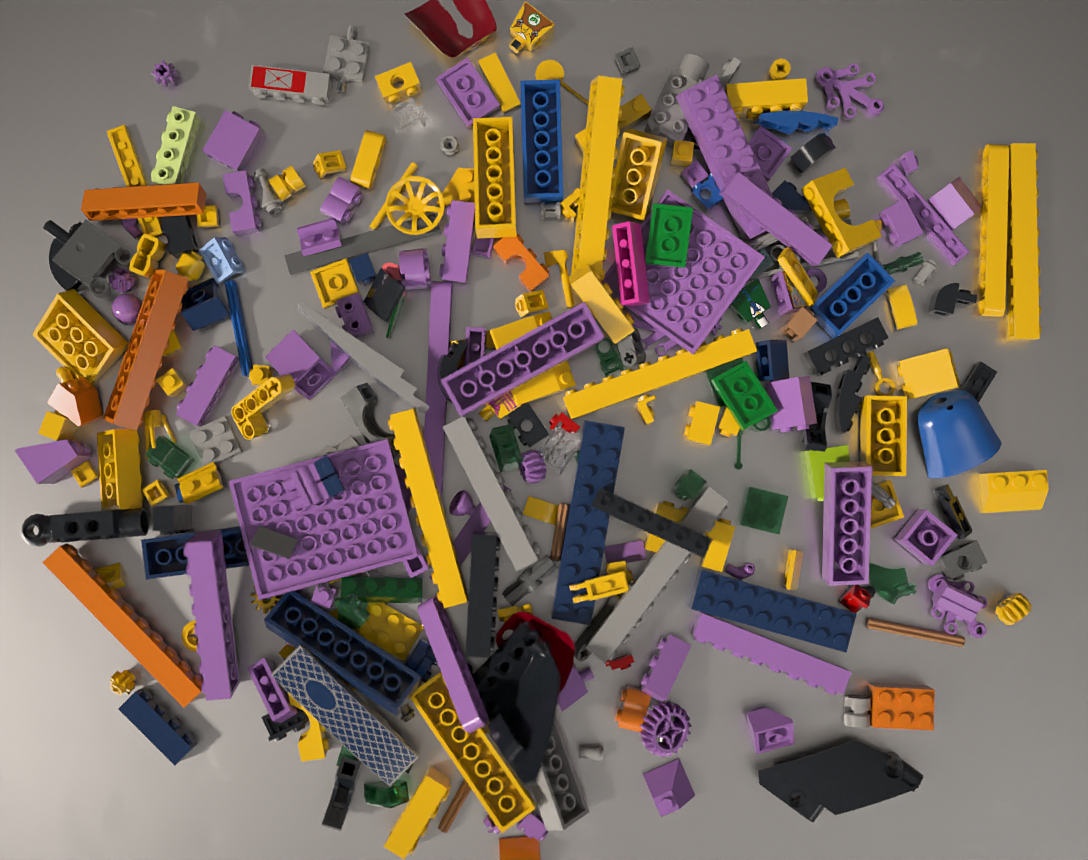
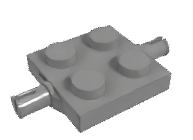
M348 26L347 37L330 35L323 73L330 74L331 77L338 80L336 91L340 92L341 90V93L345 92L346 82L362 83L369 43L354 39L357 29L354 26L353 28Z

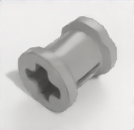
M541 202V220L551 217L560 219V202L556 204Z

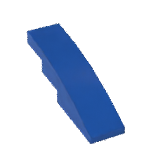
M777 111L760 114L754 120V124L790 135L796 129L808 133L816 127L830 131L837 126L839 118L815 112Z

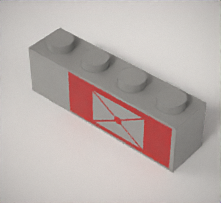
M259 65L251 66L249 89L256 97L266 98V96H273L278 100L290 98L301 103L307 100L318 105L330 103L333 85L330 74Z

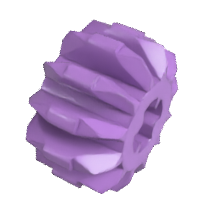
M531 449L519 455L520 475L523 476L524 481L528 484H534L545 479V473L547 472L546 464L540 452L536 449Z

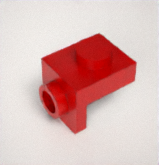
M631 652L613 658L611 661L607 660L605 664L606 667L611 666L612 670L618 668L625 670L632 666L631 663L635 661Z

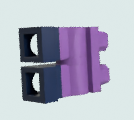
M328 455L291 473V477L282 482L287 493L294 489H297L299 496L290 499L294 510L304 507L310 508L346 492L339 476L335 474L337 472Z

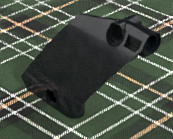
M856 739L807 757L758 770L759 784L811 822H815L825 808L834 815H839L897 797L910 791L914 792L923 780V774L903 761L897 753L883 752ZM890 761L898 762L897 765L893 767L888 766V763ZM795 793L801 795L798 799H794L791 796Z

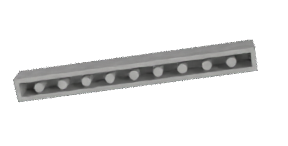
M707 486L678 524L700 534H704L706 531L710 532L716 524L714 522L718 515L722 516L728 509L726 504L729 501ZM664 541L631 584L629 591L624 593L585 644V648L604 663L607 660L611 661L617 653L615 649L620 643L623 645L629 638L628 632L631 628H636L642 621L640 617L644 611L649 612L653 607L654 598L657 595L661 596L666 590L665 584L669 579L673 580L679 572L677 568L680 564H685L691 557L690 552L668 541Z

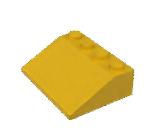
M75 289L57 293L32 334L64 367L71 371L75 378H85L90 381L91 385H94L121 357L129 344Z
M550 311L490 330L496 350L552 320ZM566 360L511 390L516 406L566 391L576 386V383Z

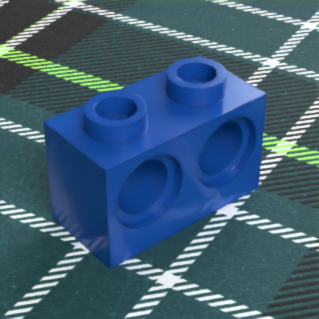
M712 174L708 176L709 179L706 182L700 181L692 188L694 191L691 197L704 214L724 200V197L719 194L721 191ZM701 192L709 193L710 198H702Z

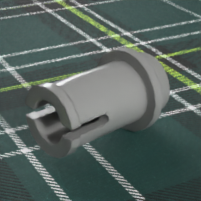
M929 259L923 263L924 266L914 277V280L923 286L932 273L937 271L938 267L934 261Z
M580 745L579 758L597 759L596 761L598 762L603 760L604 748H601L600 745L598 747Z

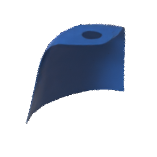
M956 390L936 394L929 398L919 409L918 425L929 479L954 476L979 466L992 458L1002 445L981 406L972 394L967 391ZM937 398H947L943 403H934ZM953 405L952 410L946 409L948 406Z

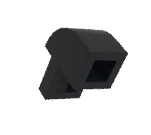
M820 133L802 146L790 158L803 173L836 147L829 136L825 133Z
M960 283L948 284L934 292L930 299L928 313L945 317L954 314L956 303L970 306L976 303L977 295L971 294V291L965 289L958 291Z

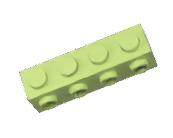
M172 106L171 112L167 115L168 124L166 130L162 133L161 149H158L156 154L157 163L151 172V181L154 184H183L201 120L196 112Z

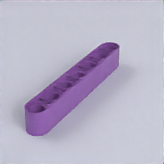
M433 596L418 605L417 610L464 730L467 733H471L488 724V716L443 603H439L438 597Z

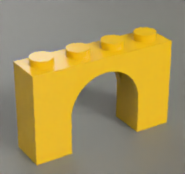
M846 167L814 179L801 188L825 236L829 239L828 242L833 245L832 250L837 258L863 248L882 237L873 219L853 226L842 221L837 215L834 208V197L855 185Z
M663 500L662 504L657 503L654 513L679 523L690 508L682 506L680 510L674 508V503ZM720 518L719 521L714 520L716 524L710 532H705V535L713 540L705 557H702L700 566L722 573L735 526L730 525L731 521ZM648 533L644 548L657 552L665 540Z

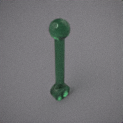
M739 429L737 434V462L734 464L735 469L738 470L743 467L741 463V436L743 432L741 429Z

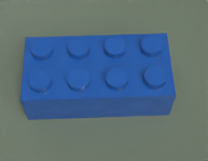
M866 253L808 309L815 314V318L818 320L817 323L834 339L844 332L895 280L869 253Z

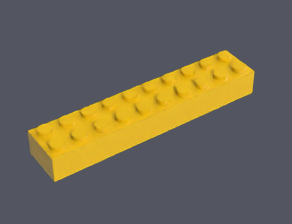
M597 76L591 81L571 269L572 275L586 264H589L592 269L597 268L602 276L600 278L601 281L605 277V269H602L603 261H606L607 249H604L605 241H608L609 229H606L607 220L610 221L611 218L609 200L613 199L614 193L613 188H611V182L615 179L616 168L613 167V163L618 155V147H615L616 139L620 135V126H618V118L622 116L620 97L624 96L625 85H622L621 78Z

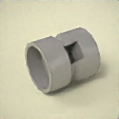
M854 694L845 695L844 707L847 711L844 712V725L857 728L870 727L871 715L868 711L871 709V697Z

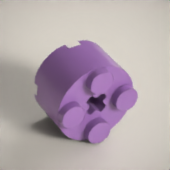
M427 249L399 251L400 273L402 274V279H404L402 283L406 287L405 291L431 287L430 262Z

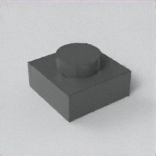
M633 47L615 54V60L622 75L639 68L641 65Z

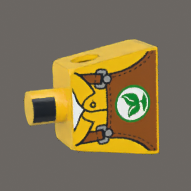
M525 1L511 25L510 35L514 40L509 47L515 53H519L523 46L533 51L554 33L555 24Z

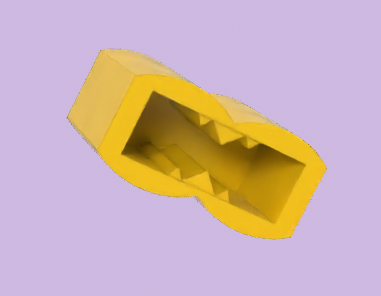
M144 234L138 242L137 253L134 254L130 261V271L151 279L153 270L158 269V261L161 260L165 253L166 244L158 238Z

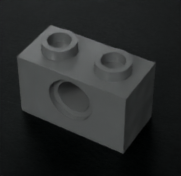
M968 540L945 551L937 560L943 575L953 580L963 578L965 576L964 573L968 571H978L983 568V564L988 563L976 540ZM963 556L965 563L960 566L959 559Z

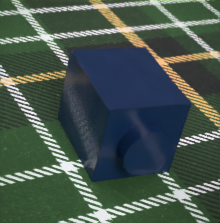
M368 253L350 259L349 262L357 282L360 285L364 284V286L373 284L377 273Z

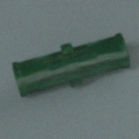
M916 252L906 257H898L897 260L883 264L882 267L891 275L899 271L905 272L910 267L922 264L924 260L923 256L919 257L922 254Z

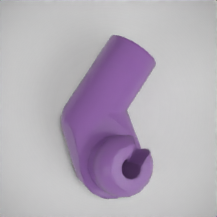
M728 563L724 572L739 580H743L754 574L755 566L752 563H747L737 568Z

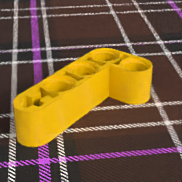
M283 374L268 379L233 406L231 411L232 417L245 439H254L267 433L268 425L261 413L294 389L295 381L290 374Z

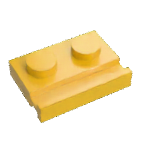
M214 462L178 478L182 498L187 505L223 488L220 474L217 470L218 467Z

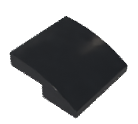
M380 268L363 302L379 318L388 322L406 287L400 280L393 278L388 270Z

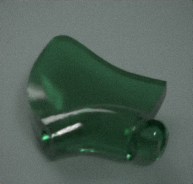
M869 563L870 583L875 588L876 593L885 601L895 605L899 598L916 593V585L913 583L908 584L905 568L888 569Z
M355 593L348 594L346 598H336L334 600L338 610L337 620L350 629L362 627L371 615L364 609Z

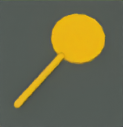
M545 60L538 65L535 75L537 80L560 79V84L586 105L589 104L588 100L563 82L564 70L559 62Z

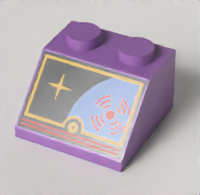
M779 271L770 278L780 316L794 313L802 307L804 309L807 308V305L785 271Z

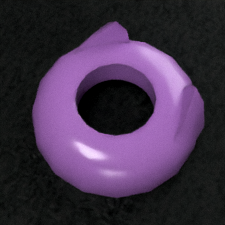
M809 268L806 271L809 278L815 276L818 279V284L815 287L818 292H822L827 285L826 274L819 268Z

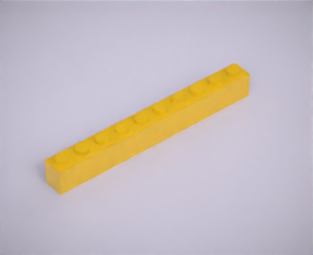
M1012 143L1009 145L1006 259L1008 341H1034L1040 339L1042 332L1041 325L1039 324V316L1041 315L1039 296L1041 288L1038 284V277L1040 276L1038 237L1040 230L1037 227V219L1039 217L1037 199L1039 190L1036 187V180L1038 179V170L1036 169L1038 151L1036 150V143Z
M742 328L732 331L731 336L725 337L724 334L713 338L714 342L706 344L704 341L694 355L682 349L676 352V356L671 358L669 355L660 357L658 362L652 365L650 362L639 365L640 369L633 371L630 368L622 371V376L614 378L611 375L603 378V382L596 385L595 382L584 385L585 389L577 392V389L567 391L563 401L571 420L753 354L757 352L749 329L743 331Z
M416 408L393 413L390 415V419H388L390 430H394L396 436L393 439L395 448L400 450L401 458H399L401 469H405L407 475L404 478L407 489H411L412 496H410V502L412 507H416L418 515L415 516L418 527L422 528L421 540L423 546H427L428 549L426 558L428 564L433 567L432 579L439 588L437 592L439 603H443L444 608L466 603L469 599Z

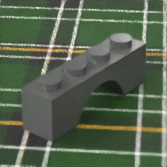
M368 383L355 386L340 397L367 444L388 439L393 459L401 455L400 450H396L394 445L395 433L383 431L375 421L373 410L377 398Z

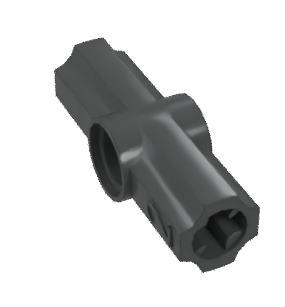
M546 555L532 568L529 567L513 584L502 592V595L513 607L525 595L532 593L543 583L542 581L558 567Z

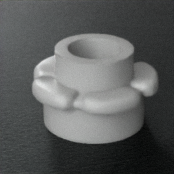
M453 136L444 137L440 144L442 152H445L447 155H453L454 152H457L459 150L457 138Z

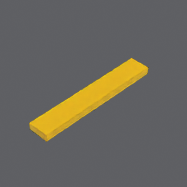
M124 124L107 130L106 132L126 187L148 186L127 126ZM160 217L138 218L143 234L155 238L163 235L160 225H162Z

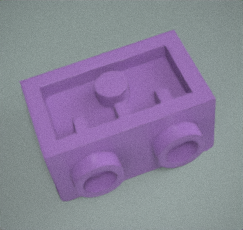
M334 218L297 228L303 256L342 246L340 232Z

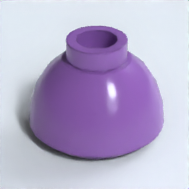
M462 490L452 499L449 512L454 516H470L475 511L476 506L473 504L470 494Z

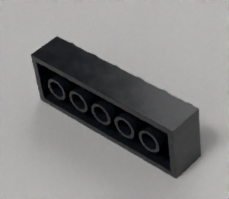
M473 531L465 657L490 658V652H494L495 637L491 636V632H495L496 617H492V612L497 610V597H493V592H498V577H494L495 571H499V557H496V551H500L501 541L497 537V532Z

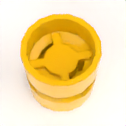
M292 165L282 170V175L276 174L269 179L270 184L282 201L291 197L293 191L298 192L306 187Z

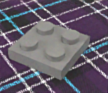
M223 416L189 432L203 466L212 462L217 464L243 452L227 416Z

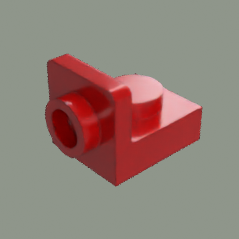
M562 412L560 415L555 414L549 422L551 424L549 429L552 431L559 422L562 423L561 428L569 434L571 432L576 433L580 428L578 424Z
M854 585L840 598L839 602L851 612L857 613L863 607H869L871 595L866 589Z

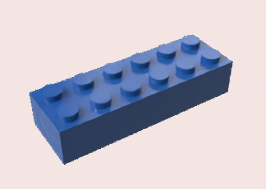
M560 79L520 81L524 204L563 202Z

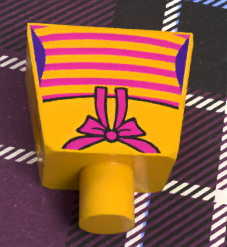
M509 391L486 404L487 406L478 414L486 422L493 415L502 420L521 405L516 406L512 392Z

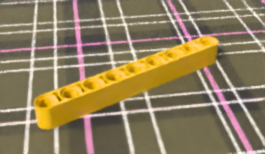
M986 144L983 151V208L981 213L979 288L980 316L1002 317L1005 312L1009 146L1005 144Z

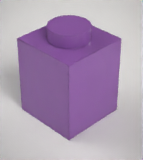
M329 584L330 591H327V586H322L320 593L316 585L311 603L331 609L335 605L340 587Z

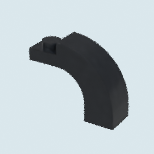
M82 222L74 224L69 229V233L73 235ZM54 238L49 251L51 272L55 280L66 291L72 289L78 291L84 284L52 260L64 246L62 242Z
M461 340L452 343L448 351L450 356L441 355L437 368L440 389L450 403L452 401L441 380L457 372L458 362L467 346V343Z
M811 382L817 424L809 425L810 429L801 430L802 443H805V449L825 452L827 448L825 424L832 399V390L830 384Z
M342 756L335 775L333 792L322 821V826L338 831L342 830L355 793L362 762Z

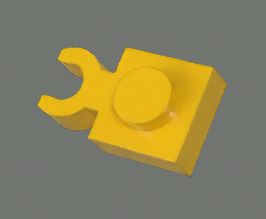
M531 604L497 610L500 622L504 623L516 612H526L533 615Z

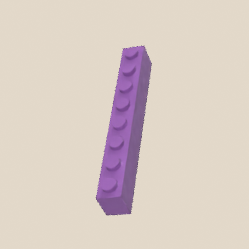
M700 611L691 632L693 636H696L694 640L703 644H706L707 641L714 644V648L725 651V648L732 651V655L741 659L744 656L751 658L750 662L762 666V663L767 664L769 669L774 672L780 673L782 670L787 672V676L799 681V678L807 680L806 684L815 688L820 685L825 687V692L835 696L837 693L844 694L852 673L843 667Z

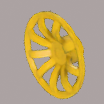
M419 176L406 177L396 182L388 192L385 203L386 214L392 225L399 231L409 235L425 234L435 228L441 221L444 213L443 195L436 184L429 179ZM410 182H421L417 195H414ZM403 184L406 185L409 194L408 199L396 191ZM427 184L430 187H432L435 192L429 194L425 198H422L424 188ZM392 196L404 202V205L390 206ZM438 196L440 208L427 206L429 201ZM405 211V214L396 222L391 212ZM426 212L438 213L433 223L426 216ZM408 218H412V230L401 226ZM422 218L428 227L417 230V220Z

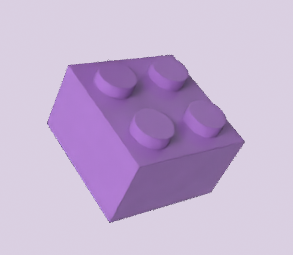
M918 509L894 540L923 564L933 566L957 537V534L927 509Z

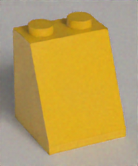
M951 348L899 361L900 365L897 366L899 376L903 377L905 384L902 385L904 395L909 396V399L961 386Z

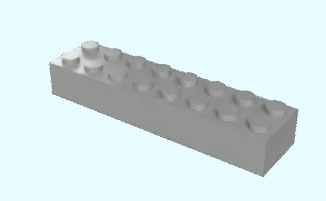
M464 416L443 426L516 571L538 561L540 553H542L537 542H532L530 538L532 532L528 525L524 526L521 520L523 515L519 507H514L512 503L514 497L509 489L505 490L503 486L505 482L501 472H496L494 468L496 462L491 454H487L485 450L487 444L483 437L477 435L476 430H478L475 421Z

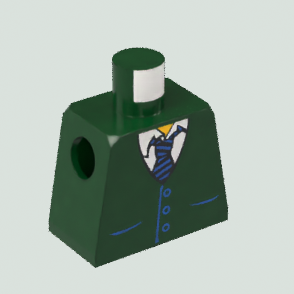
M757 278L742 288L728 308L743 324L754 320L760 329L769 323L763 313L770 309L771 306L760 280Z

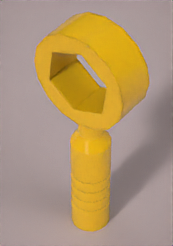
M874 350L866 353L867 357L871 358V367L874 374L878 377V381L874 384V392L877 396L893 395L896 388L895 383L889 378H883ZM882 382L889 384L890 391L887 394L880 391L879 385Z

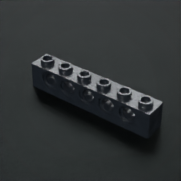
M598 488L591 507L703 558L713 540L602 488Z

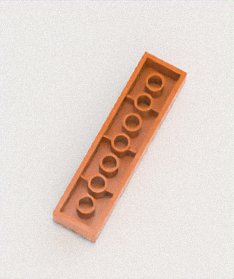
M153 270L103 417L104 420L135 431L142 425L144 408L148 407L150 391L156 385L157 379L155 376L157 370H160L163 364V352L168 349V338L170 332H173L175 329L176 321L174 320L176 314L182 308V296L186 294L189 287L187 283L188 278L166 270Z

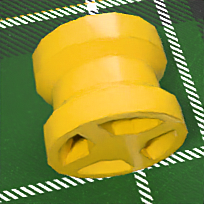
M781 58L775 60L769 69V78L772 81L785 80L791 70L790 63Z

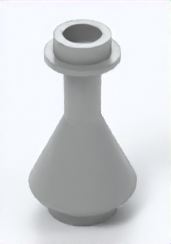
M258 169L254 172L253 178L259 180L263 190L261 209L267 211L268 214L281 211L284 201L270 188L266 179L269 173L265 169Z

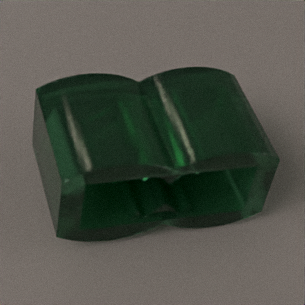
M160 435L156 439V448L151 446L145 453L149 458L148 462L155 467L160 466L164 470L163 473L171 479L182 477L195 460L170 439Z

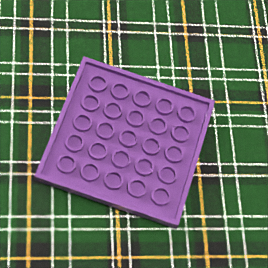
M668 189L657 202V204L692 207ZM692 207L693 215L686 267L676 268L645 264L650 303L625 307L694 355L765 257ZM652 211L641 224L645 260ZM615 260L606 272L602 283L605 284L607 282L613 291L611 294L613 298H618L621 301Z

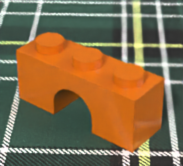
M518 233L517 237H503L493 245L494 251L506 264L516 258L522 259L526 263V269L519 275V280L529 292L536 291L549 280V269L544 263H538L535 259L537 255L531 248L526 249L523 245L524 240Z

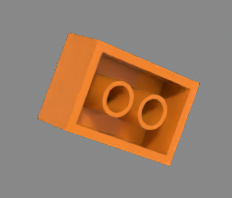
M868 683L867 696L871 697V709L868 711L871 715L870 726L873 728L934 730V689L923 685Z

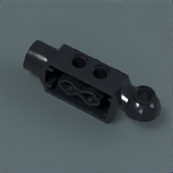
M145 508L58 515L34 514L25 519L22 524L21 534L26 543L35 547L56 542L65 543L138 537L147 535L149 518ZM35 526H37L39 530L37 535H35L33 531Z

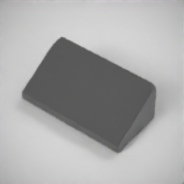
M259 526L250 546L286 559H291L298 539Z

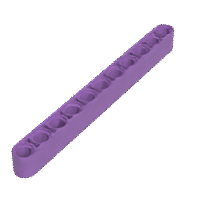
M432 281L426 404L430 407L425 413L424 439L439 493L442 496L445 431L443 426L446 425L447 398L440 389L437 368L441 355L449 356L452 282Z

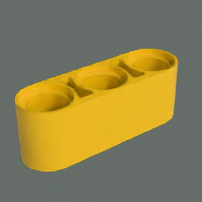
M370 130L365 131L351 174V183L371 189L385 147L386 135Z

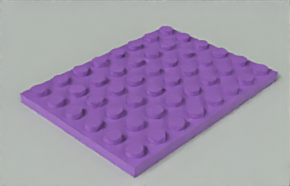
M388 439L329 454L328 456L337 472L335 474L339 476L346 492L310 508L304 507L294 510L290 499L299 496L297 489L287 493L282 482L291 477V473L320 460L324 456L229 481L258 600L419 557ZM262 526L298 539L292 558L286 559L250 546L258 527Z

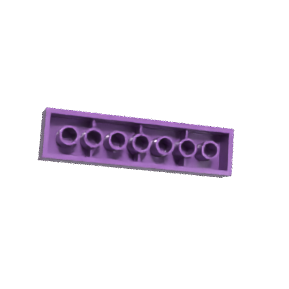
M715 75L678 94L676 99L720 191L733 174L743 172L751 178L750 181L753 184H758L765 188L766 194L772 198L773 195L718 76ZM723 198L743 241L766 231Z
M583 302L441 380V383L462 418L601 342L604 336L586 303Z
M221 530L199 531L185 544L184 554L188 557L189 562L187 565V575L191 578L189 593L190 596H193L194 604H192V614L196 617L194 632L196 636L198 635L199 640L197 653L201 655L199 670L200 674H203L204 679L202 682V692L206 694V701L231 699L240 683L222 532Z

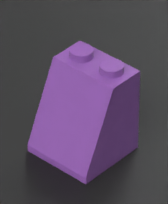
M294 329L265 356L280 375L290 374L294 378V389L309 401L338 374Z
M67 439L15 450L37 484H55L71 473V470L93 457L90 453L91 449L86 442Z

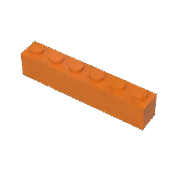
M195 182L106 189L95 188L84 190L81 211L89 221L204 214L207 194L201 184Z

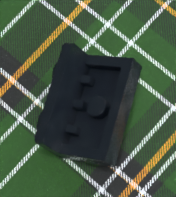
M296 707L298 713L282 723L273 722L269 713L262 716L261 718L270 735L268 740L275 739L277 742L287 737L286 733L292 730L296 733L304 729V724L309 721L307 714L302 709Z

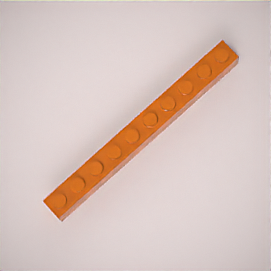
M66 543L59 546L42 562L183 708L202 692L203 678L195 675L190 670V665L186 661L181 660L176 655V651L162 641L163 638L159 633L152 631L148 622L134 612L135 609L131 604L125 603L120 598V593L106 583L107 581L104 576L97 574L92 569V564L88 560L83 559L73 545Z

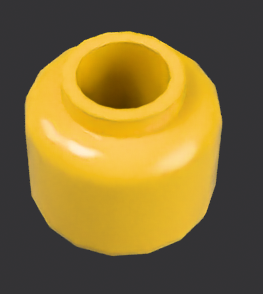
M193 251L191 254L183 253L175 266L176 271H178L177 275L188 278L189 282L198 280L205 269V263L201 261L203 257Z

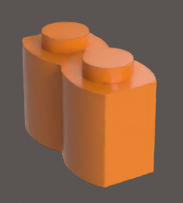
M629 685L626 686L625 690L622 689L620 694L622 706L621 709H617L615 714V721H618V727L637 732L643 730L640 724L645 722L643 717H646L651 696L640 691L641 688Z

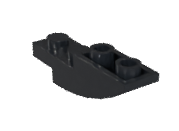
M865 355L858 357L852 371L849 369L843 371L838 384L834 417L836 431L839 434L850 431L853 425L852 418L854 413L857 414L862 405L859 403L862 397L856 395L855 392L858 393L861 389V379L863 375L868 373L871 366L869 364L871 358Z

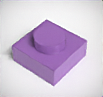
M913 150L905 152L899 157L905 176L911 175L918 170L919 162Z
M697 160L681 172V175L691 188L709 176Z

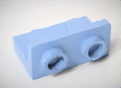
M215 237L199 249L217 284L225 282L235 273L245 271L241 260L237 257L227 237Z

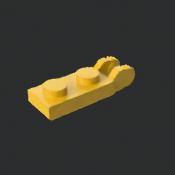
M624 570L570 585V590L575 591L586 587L588 594L573 597L574 603L586 600L592 601L629 591Z

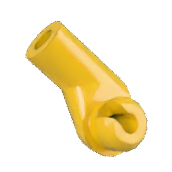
M59 367L56 370L61 383L74 379L68 368Z

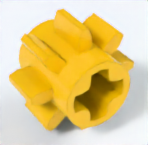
M117 670L110 677V682L112 683L110 688L118 695H122L124 692L129 695L135 688V676L127 670H124L122 673Z

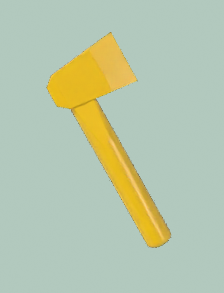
M564 250L543 252L546 267L559 264L567 307H574L566 260L568 259L567 252Z

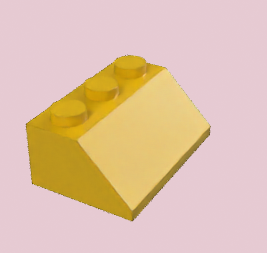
M1047 470L979 474L981 512L1042 509L1049 490Z

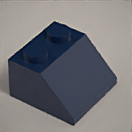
M214 277L188 288L186 294L182 296L181 314L193 331L205 328L208 324L223 320L229 315L228 305Z

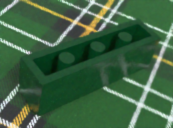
M342 577L341 601L345 603H422L423 578Z

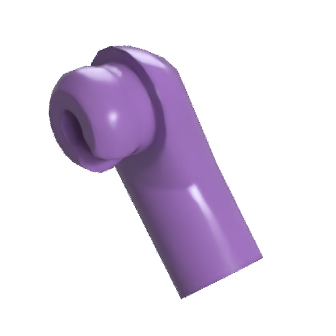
M137 218L123 219L122 225L124 229L134 239H139L142 236V232L136 227Z

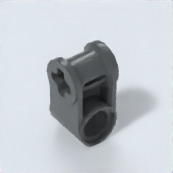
M635 327L634 332L616 343L621 361L627 367L638 366L646 361V353L641 342V336Z

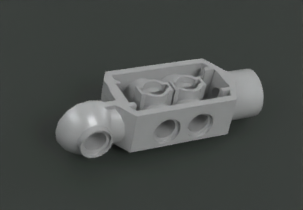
M686 54L679 69L670 72L646 124L645 133L667 138L666 145L670 147L673 146L674 141L683 140L689 125L676 96L703 82L710 67L706 60L694 54Z

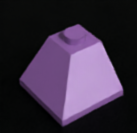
M768 708L754 709L751 712H747L748 726L756 754L795 744L792 719Z
M679 758L643 773L661 817L679 810L695 796Z

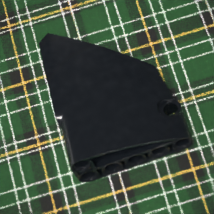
M532 621L522 623L472 675L490 722L487 728L501 754L515 766L526 786L537 784L544 764L555 721L561 676L550 651L551 643L543 637Z

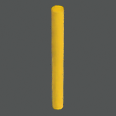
M411 162L401 179L412 176L418 165ZM403 184L396 191L401 193L406 185ZM392 196L390 206L394 204L397 197ZM385 203L369 226L373 230L378 228L386 216Z

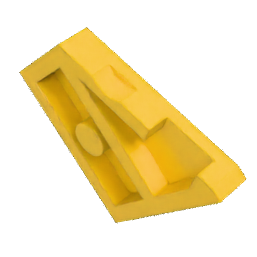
M458 168L442 193L444 207L451 205L452 200L475 203L474 169Z

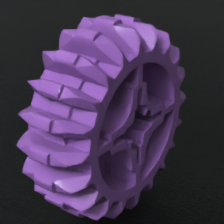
M667 701L666 703L660 702L659 706L653 705L652 711L647 710L648 716L643 717L645 722L640 724L643 730L639 732L645 748L651 751L652 754L659 755L660 757L672 756L673 752L678 753L679 747L684 748L683 743L688 741L686 737L691 734L688 729L692 726L689 722L691 718L687 715L685 709L676 703Z

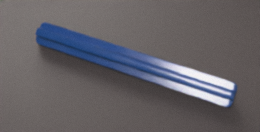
M230 280L225 282V289L242 375L249 376L250 370L253 367L236 282Z

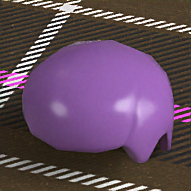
M124 293L113 301L112 313L121 324L134 325L142 303L137 296Z

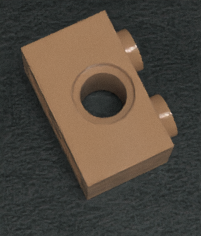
M802 307L791 315L779 331L794 343L801 339L818 320L810 309Z

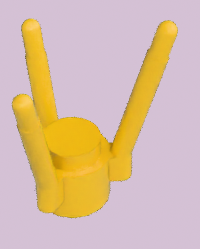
M160 410L144 412L146 459H150V437L152 448H156L154 428L161 427V423H163L172 442L176 443L174 434L167 423L166 415H161Z

